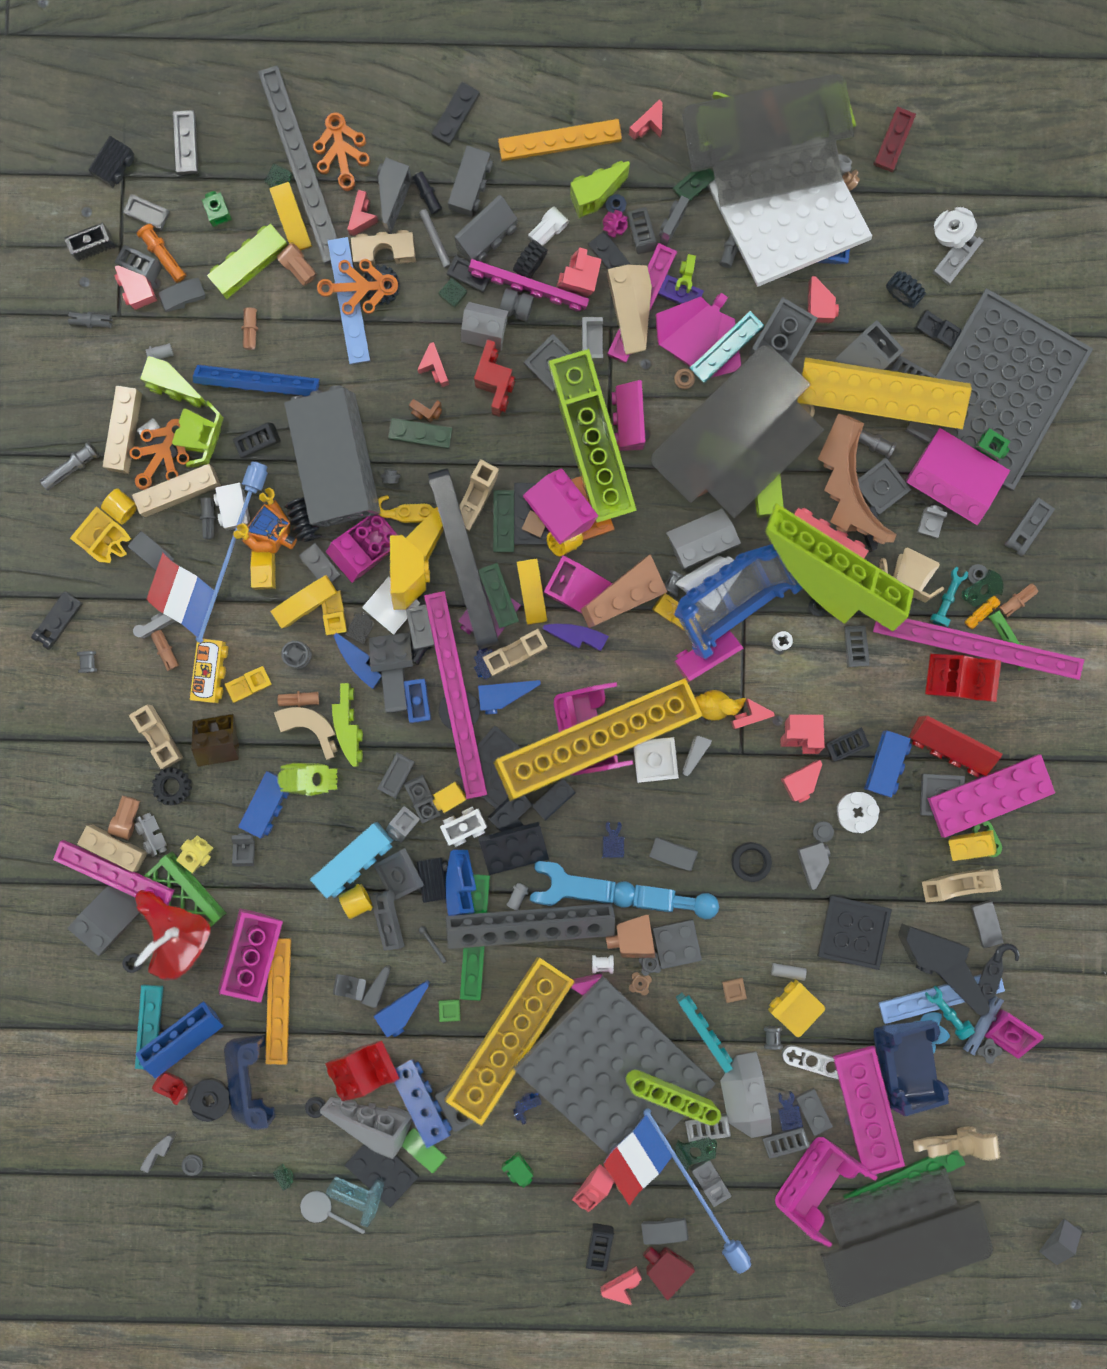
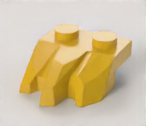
M97 506L70 537L71 540L97 561L105 563L111 562V552L119 557L127 555L120 542H127L131 539L124 528Z

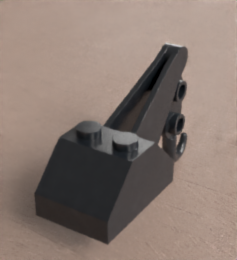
M903 923L898 933L910 961L916 964L915 968L931 975L935 971L975 1013L981 1016L988 1014L990 1010L988 1000L992 999L997 993L1003 975L1002 957L1006 950L1013 951L1015 961H1019L1020 957L1016 946L1009 943L1000 945L991 959L985 964L977 984L965 962L970 950L969 947Z

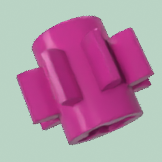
M615 210L614 213L608 211V214L603 219V230L612 237H615L616 234L622 236L628 227L627 217L618 210Z

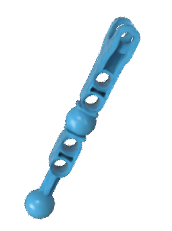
M538 861L534 865L535 870L538 873L547 875L551 879L552 884L551 888L546 892H534L530 895V901L536 904L552 906L563 898H571L600 903H614L622 908L632 905V907L664 912H673V908L692 910L702 919L715 917L719 910L717 898L709 893H702L696 898L675 896V891L639 885L634 887L626 881L615 884V882L571 876L566 874L558 863Z

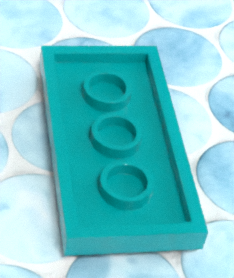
M683 993L677 995L678 1003L725 1073L732 1070L733 1068L730 1063L733 1060L724 1047L719 1048L718 1045L721 1042L713 1030H707L709 1024L701 1012L696 1014L694 1010L697 1007L689 995L685 997Z

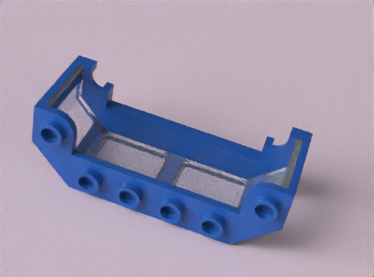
M771 544L739 554L733 562L722 566L719 572L705 578L699 586L688 590L686 595L680 599L674 615L679 619L690 639L694 653L699 657L707 659L713 654L710 646L715 647L717 645L715 643L716 639L776 596L783 598V593L791 589L792 593L796 594L803 588L787 570L775 547Z

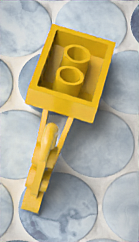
M382 496L378 499L381 514H378L379 516L391 518L402 523L421 522L406 538L403 535L390 536V593L393 610H405L426 591V582H430L428 560L444 528L437 507L433 508L429 504H403L391 510H384L381 508V503L384 500H388L389 496Z

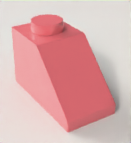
M812 276L808 288V312L818 318L815 323H832L839 313L836 297L817 277Z
M816 760L781 779L792 801L798 800L801 803L810 798L809 794L814 792L821 770V760Z

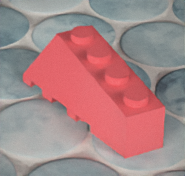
M797 508L793 513L860 557L865 558L869 550L865 549V544L858 540H850L847 538V533L832 529L829 522L821 518L819 520L814 518L811 511L805 508Z

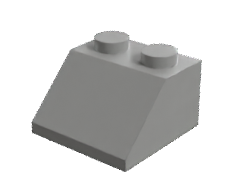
M468 302L462 321L461 342L485 347L486 341L490 340L495 342L496 349L501 351L509 311Z

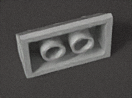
M723 508L666 532L682 570L741 544L736 530Z

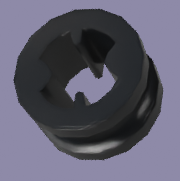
M137 953L127 955L122 962L124 970L129 973L140 970L143 963L134 966V968L128 965V961L132 960V957L136 961L140 955Z

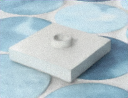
M674 737L652 739L633 747L637 783L679 778Z

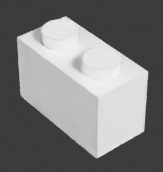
M241 483L216 487L214 501L216 506H219L221 513L218 514L220 526H223L227 531L236 528L246 499L244 487ZM248 506L242 521L246 526H249L251 523Z

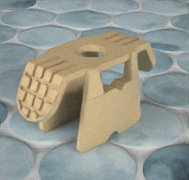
M905 548L903 554L898 556L892 577L913 589L912 598H916L924 603L944 590V587H941L932 594L922 591L940 564L910 548ZM881 558L879 569L888 574L887 561L885 558Z

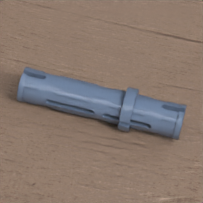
M994 996L989 1000L990 1010L988 1014L981 1016L974 1029L975 1033L969 1037L963 1047L965 1051L970 1052L972 1055L976 1054L992 1021L997 1019L995 1016L1004 1002L1003 999Z

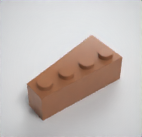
M651 555L643 558L580 609L589 628L667 593Z

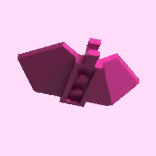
M720 293V295L716 296L712 305H709L702 297H698L657 313L658 345L691 367L736 325L734 318L719 311L728 297ZM739 351L712 377L742 370Z

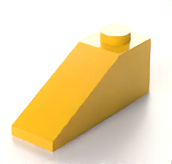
M251 551V588L255 590L276 589L275 553H256Z

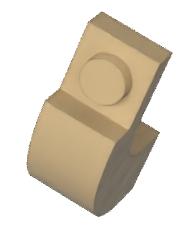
M481 459L471 475L469 487L459 505L467 531H470L478 515H480L499 473L498 468Z
M291 707L274 712L281 732L297 727L309 728L317 735L326 760L337 757L335 752H338L334 740H330V737L335 736L336 732L333 725L323 715L314 710L300 707Z
M998 869L960 872L922 882L926 902L944 901L961 895L1002 890Z

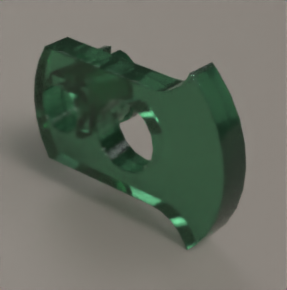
M989 569L988 574L983 579L966 588V591L963 590L961 597L976 608L996 594L1002 596L1003 580L997 572ZM987 584L988 591L987 593L982 595L981 588L983 585Z
M710 1137L688 1143L678 1140L675 1146V1154L685 1170L688 1171V1167L692 1164L715 1159L717 1142ZM693 1147L699 1148L701 1155L698 1157L691 1155L690 1149Z

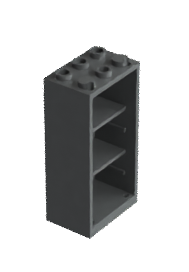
M341 385L332 386L329 388V391L325 392L321 390L313 391L310 393V396L306 397L301 395L290 398L291 401L284 402L309 522L311 525L322 528L381 514L356 394Z

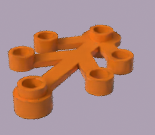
M331 113L325 120L326 130L320 139L314 142L313 149L316 154L322 155L325 153V145L332 135H334L335 142L323 160L317 163V169L319 173L327 174L330 171L329 165L335 156L338 155L341 171L338 183L341 189L350 191L355 186V179L349 173L346 153L355 158L362 167L367 166L370 163V159L367 153L360 152L345 142L342 138V133L352 138L357 147L364 146L366 139L364 134L357 133L348 127L345 118L341 114ZM338 121L339 125L334 127L332 126L333 122ZM362 137L363 141L356 142V139ZM322 145L323 149L317 150L316 147ZM366 157L367 160L365 162H361L360 158ZM325 164L327 165V168L325 170H321L320 166ZM346 180L351 181L349 186L344 185Z
M362 259L359 263V268L362 272H368L376 281L368 282L351 267L349 261L342 260L338 265L339 271L349 275L355 282L333 284L328 279H322L317 284L318 293L323 297H329L333 292L357 291L348 302L343 303L342 312L345 315H351L354 312V307L370 290H377V292L370 301L363 303L362 308L366 314L374 312L375 306L384 295H393L398 289L396 278L389 274L382 275L372 266L368 259ZM367 262L369 264V268L363 269L361 266L362 263ZM343 263L348 264L349 268L347 270L341 269ZM390 282L392 287L386 289L384 283ZM324 285L329 286L330 290L328 292L322 291ZM366 304L373 306L371 311L365 309ZM346 305H350L352 307V310L350 312H346L344 310V307Z
M179 419L170 420L164 428L145 429L141 432V439L145 442L151 441L154 437L167 436L163 443L141 448L135 446L130 449L129 453L133 459H139L141 456L156 453L145 472L138 474L135 478V484L139 489L145 490L151 486V476L163 457L167 470L166 479L170 480L168 477L169 472H175L176 477L179 476L175 470L170 450L175 435L172 427L177 425L180 428ZM146 431L150 432L151 438L145 439L143 433ZM176 446L178 450L177 461L184 465L189 461V455L186 453L185 447ZM134 449H138L140 451V455L138 457H135L132 454V451ZM181 454L187 456L185 462L180 461L179 456ZM140 478H145L147 484L141 485L139 482Z

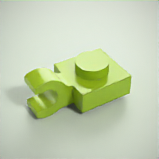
M688 254L686 261L681 262L679 273L683 275L677 280L676 291L679 290L680 285H685L687 287L686 293L690 292L696 259L695 255Z

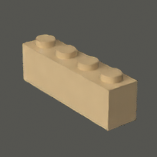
M116 386L103 461V468L108 471L129 474L132 457L129 452L134 447L142 393L135 388Z
M207 464L135 493L132 496L139 514L147 517L212 491L216 487H221L214 468Z

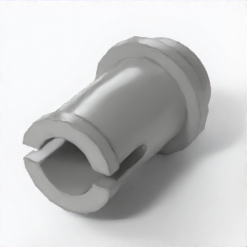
M170 343L153 348L149 346V349H146L147 357L151 356L161 359L174 356Z
M521 883L513 886L514 891L506 904L508 907L518 911L525 895L529 893L527 891L528 887Z

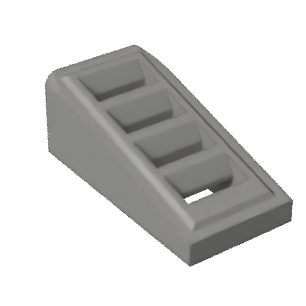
M694 736L682 775L688 776L711 745L712 740Z
M722 1113L720 1119L723 1130L719 1131L717 1123L713 1125L714 1132H710V1126L705 1124L706 1133L702 1134L701 1129L702 1122L695 1119L685 1120L688 1141L730 1137L726 1113ZM694 1124L697 1126L698 1135H694L692 1127Z

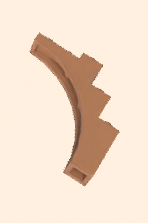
M838 414L818 457V460L824 462V467L833 470L824 491L830 494V498L839 501L830 522L837 525L836 529L844 533L857 530L865 535L868 533L873 535V540L881 544L894 542L897 534L886 528L873 515L865 503L859 488L856 473V453L864 423L848 415Z

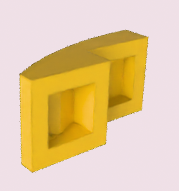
M341 590L321 604L326 635L347 632Z
M666 593L661 595L652 610L688 633L684 623L674 615L679 602ZM697 613L693 616L695 622L700 617Z
M263 666L224 684L233 703L272 685Z

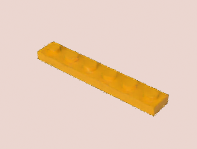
M619 119L500 138L498 142L501 160L507 161L622 142Z
M278 938L268 974L266 1064L287 1065L291 938Z

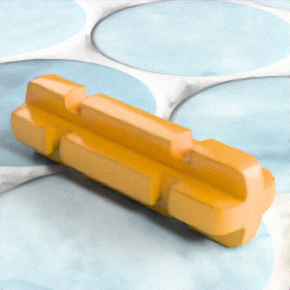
M995 596L990 597L986 601L987 603L980 606L972 614L973 616L965 620L966 626L974 629L978 622L984 620L993 611L992 609H996L1000 605V601Z

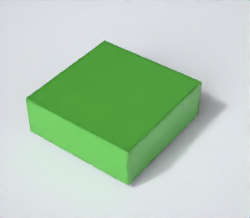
M460 999L438 1001L440 1022L461 1020Z

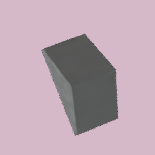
M1063 1218L1039 1252L1058 1265L1076 1254L1081 1231Z

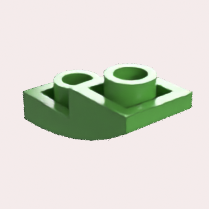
M415 1128L405 1137L402 1147L434 1174L447 1157L435 1145L426 1148L419 1131Z

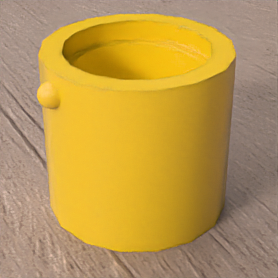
M117 488L105 498L101 509L122 525L133 516L137 506L131 498Z
M550 532L547 535L549 549L556 556H563L572 550H576L583 543L582 533L561 544L556 541Z
M356 884V887L338 896L349 919L368 910L371 911L373 908L370 897L362 884Z

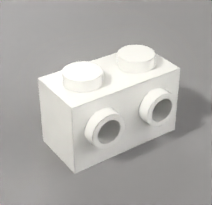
M472 806L462 811L463 816L457 819L455 816H451L443 820L444 825L440 826L448 845L454 844L456 847L465 843V838L473 835L475 838L485 833L484 829L487 828V824L479 808L474 810Z

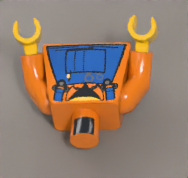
M267 488L265 492L268 497L265 493H261L259 499L268 504L262 506L248 527L243 523L236 526L238 530L234 531L233 536L236 539L243 538L244 544L256 553L270 552L274 554L277 553L281 545L293 549L297 538L289 535L291 523L277 501L273 500L275 495L273 489Z

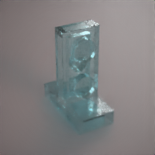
M335 1177L327 1188L326 1196L363 1211L360 1225L368 1228L376 1216L384 1183L376 1180L370 1191Z

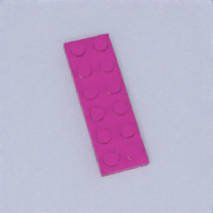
M1036 755L927 799L940 834L945 838L1055 794L1042 755Z
M872 1045L833 1056L860 1163L873 1174L905 1166L875 1047Z

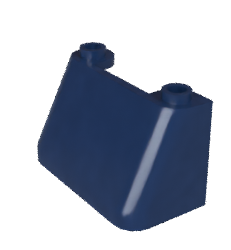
M927 1020L876 1027L873 1032L876 1055L890 1109L906 1117L949 1104V1089L946 1084L937 1079L932 1042L937 1041L940 1035L938 1023Z
M265 1034L234 1038L226 1043L224 1047L232 1117L235 1121L252 1129L268 1128L275 1119L274 1107L266 1106L263 1103V1098L252 1099L248 1065H252L257 1061L259 1049L266 1046Z

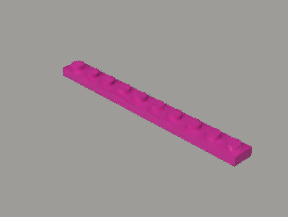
M445 591L424 595L466 799L487 795Z
M906 619L894 631L882 626L877 621H875L873 629L874 633L986 659L1001 660L1003 663L1080 680L1085 660L911 619Z

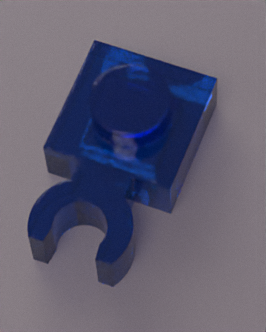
M606 822V830L609 832V836H603V857L624 858V836H618L622 828L620 822H617V829L611 830L610 822Z
M789 1091L790 1097L788 1100H783L782 1094L778 1093V1100L783 1105V1108H778L782 1131L803 1127L798 1104L792 1105L795 1099L792 1091Z

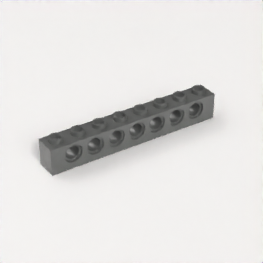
M612 903L446 916L448 949L614 936L615 915Z

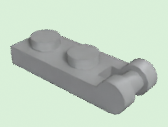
M973 235L968 241L972 244L971 247L966 244L961 248L952 247L933 271V274L949 285L984 240Z
M159 613L151 618L152 621L144 626L136 625L133 633L137 637L147 638L153 632L165 628L176 620Z

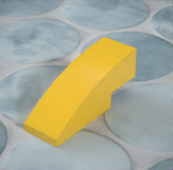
M287 182L269 188L289 244L291 242L294 243L300 250L312 247L290 183Z
M538 560L517 562L527 625L547 622Z
M327 575L285 600L270 612L281 629L289 627L338 592Z

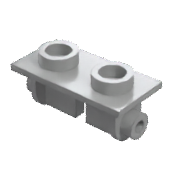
M150 813L142 816L144 820H141L140 816L135 819L136 823L134 826L138 835L142 834L144 838L143 846L146 853H150L154 857L157 855V850L159 854L167 851V844L162 833L153 834V831L159 829L154 815L151 816Z

